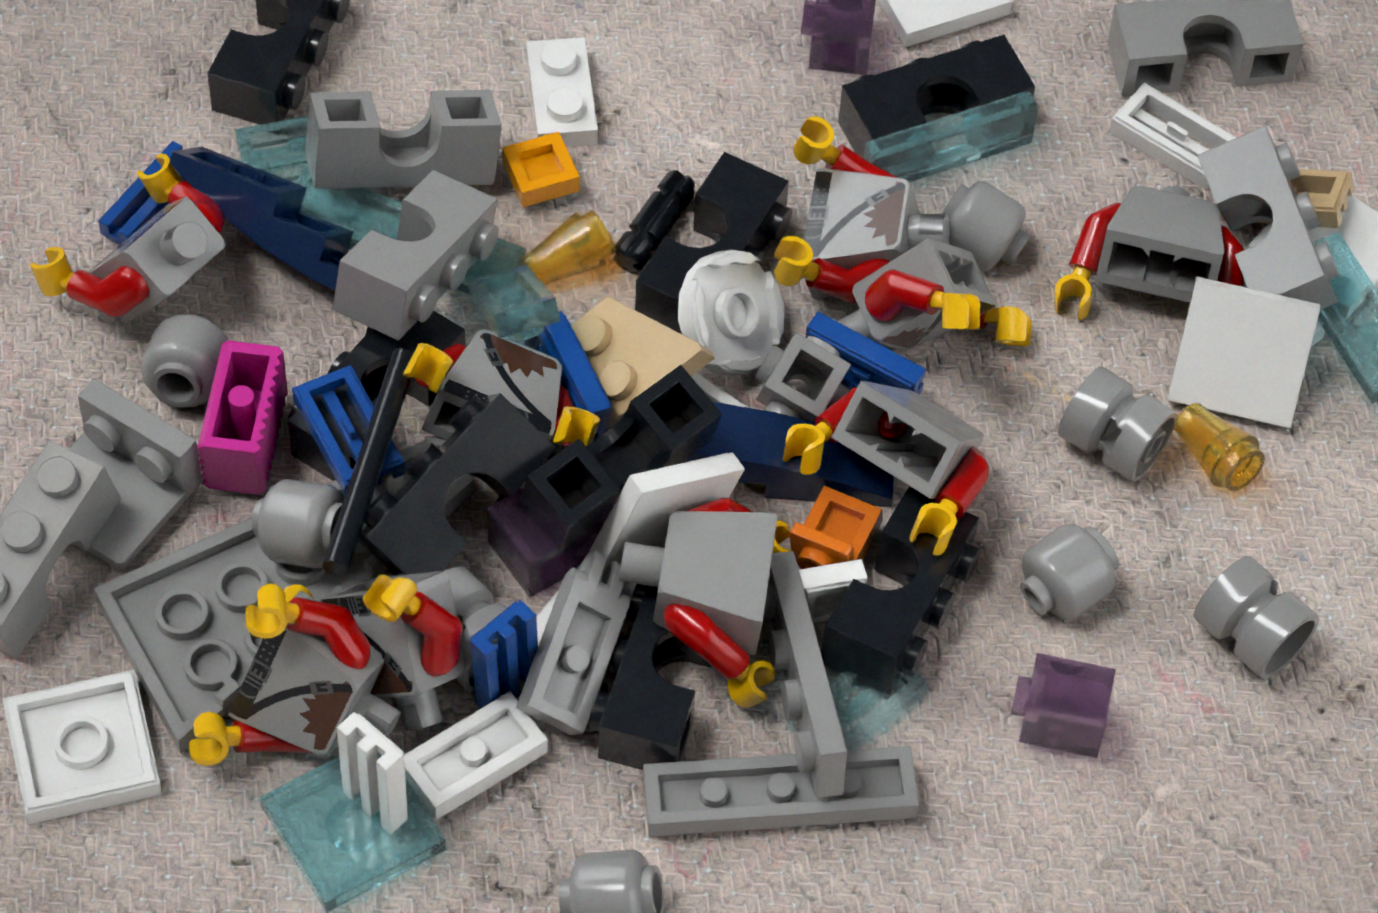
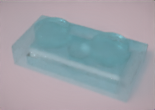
M527 265L468 281L473 305L499 338L508 337L511 340L529 339L541 334L544 331V326L561 321L556 298Z

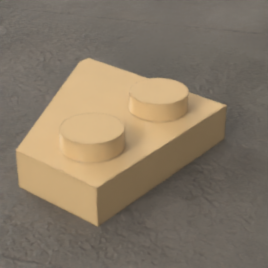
M608 296L571 325L612 405L609 425L614 426L625 414L631 400L679 365H682L692 377L715 359L712 352L698 342Z

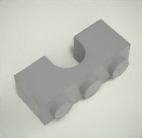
M1162 0L1115 4L1107 41L1121 97L1132 96L1143 83L1148 84L1161 93L1179 92L1187 55L1193 53L1212 54L1226 62L1231 69L1236 87L1293 82L1303 46L1290 0Z
M491 90L431 91L429 109L426 116L417 125L402 131H390L380 127L371 92L310 93L305 156L314 189H332L337 191L372 187L407 189L417 186L432 170L468 186L492 185L495 182L502 124Z
M1263 126L1198 154L1199 162L1215 204L1231 231L1258 221L1272 223L1269 233L1260 243L1235 254L1247 288L1320 304V310L1338 303L1339 301L1330 280L1341 275L1327 242L1316 245L1310 230L1321 224L1308 193L1303 192L1299 195L1295 193L1291 180L1300 177L1301 174L1288 143L1276 146L1266 126Z
M432 170L403 199L396 240L371 230L340 260L333 310L399 341L417 321L423 323L430 317L437 300L448 289L455 291L460 286L467 270L477 259L485 260L490 255L499 233L498 226L493 225L498 199Z
M48 440L0 514V652L15 660L19 659L52 607L46 595V586L56 560L70 544L88 551L121 499L104 466L51 440Z

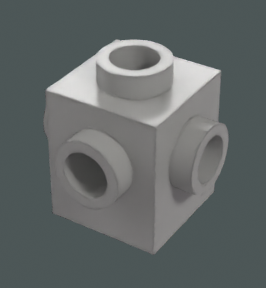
M796 332L785 350L773 345L755 375L756 379L765 383L756 400L767 406L765 411L815 422L817 416L849 392L850 389L840 383L851 364L839 357L840 353L827 342L813 336L805 338ZM793 379L802 380L808 386V396L790 387L787 383Z

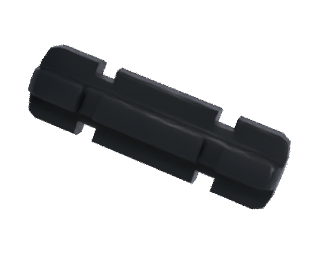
M678 170L666 173L657 186L660 191H655L651 194L629 225L632 231L624 232L615 244L614 261L620 267H626L631 272H638L644 268L652 256L649 251H654L658 248L681 216L677 211H683L695 196V182L690 176L683 175Z

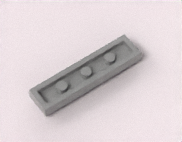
M794 551L772 553L763 621L771 620L773 630L769 631L768 635L771 664L775 670L784 669L786 680H783L781 683V697L785 718L787 721L797 720L799 731L795 732L794 735L797 766L800 772L810 771L816 798L843 795L847 749Z
M911 746L847 750L844 793L839 796L816 798L810 771H799L795 754L643 764V785L649 837L911 819L918 816L919 799Z

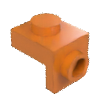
M823 486L804 524L796 522L789 533L791 551H794L798 566L801 569L859 559L863 560L883 522L882 509Z

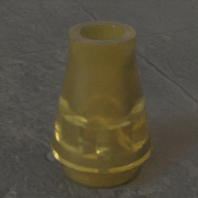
M590 210L582 216L577 212L573 213L531 252L520 257V260L531 282L537 289H540L549 283L606 266L605 258L614 254L616 248L602 220L593 210Z
M1193 403L1187 406L1178 415L1174 431L1184 440L1214 486H1224L1229 491H1237L1250 484L1260 473L1265 462V455L1259 449V441L1256 437L1209 412L1200 403Z

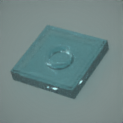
M377 751L378 760L382 755ZM340 757L260 797L263 811L326 913L446 851V839L406 777L408 820L391 835L381 827L380 811L371 818L362 810L361 794L352 801L343 793Z

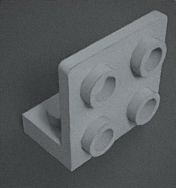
M93 379L78 395L84 432L69 447V450L104 466L121 497L88 551L116 569L124 570L201 485L202 478L197 441L98 380Z

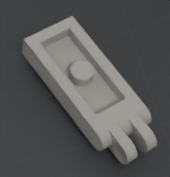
M595 550L587 553L579 570L571 568L564 576L516 706L517 709L569 735L582 734L585 731L630 605V597L622 593L625 582L619 581L621 564L616 561L611 562L600 581L606 564V556Z

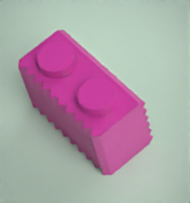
M230 340L222 343L197 450H199L198 457H200L199 464H201L200 471H202L201 478H203L202 485L209 489L257 495L267 491L268 471L272 469L271 460L274 459L273 450L277 448L276 439L279 437L278 428L281 427L280 418L284 416L283 407L286 406L285 397L288 396L284 352L279 346Z

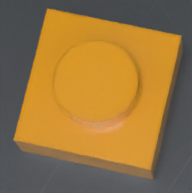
M559 132L502 147V163L522 208L580 191V176Z

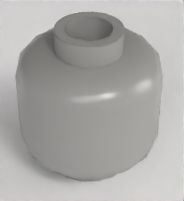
M985 181L976 182L970 188L961 184L941 213L948 214L950 245L971 251L980 271L992 269L999 260L1010 266L1030 236L1021 230L1026 219L1025 208Z
M177 314L166 318L154 330L145 351L141 365L144 383L158 399L174 407H197L208 403L222 343L229 339L220 327L206 318L193 314Z
M283 479L273 485L266 496L256 503L252 514V530L258 537L264 554L271 561L309 568H323L322 563L344 496L332 485Z
M1065 524L1055 529L1024 553L1021 566L1025 580L1020 583V589L1030 606L1039 614L1044 615L1049 611L1063 620H1074L1113 592L1116 584L1115 570L1119 567V560L1108 540L1098 530L1091 526L1083 529L1075 524Z
M637 850L583 854L575 861L570 878L560 881L561 913H663L664 888L660 870L657 865H649L646 858Z

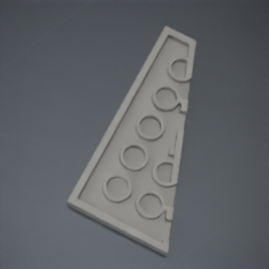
M432 436L399 451L405 462V468L429 443L432 442L439 449L446 440L438 436ZM406 472L405 475L393 479L391 473L382 476V484L376 486L371 503L386 490L395 496L411 477ZM463 475L456 479L448 488L444 498L446 517L475 493V479L473 476ZM336 480L325 484L336 487L345 497ZM251 517L93 589L99 608L130 664L135 669V673L181 754L189 747V742L192 739L198 738L194 734L193 722L197 716L203 712L210 711L223 717L231 709L263 640V638L255 637L249 633L246 628L245 608L248 605L258 607L257 591L262 586L276 584L284 591L288 586L300 584L311 592L316 601H319V599L364 580L377 578L388 569L359 541L348 573L344 576L332 575L323 568H309L273 562L261 549L258 537L252 530Z

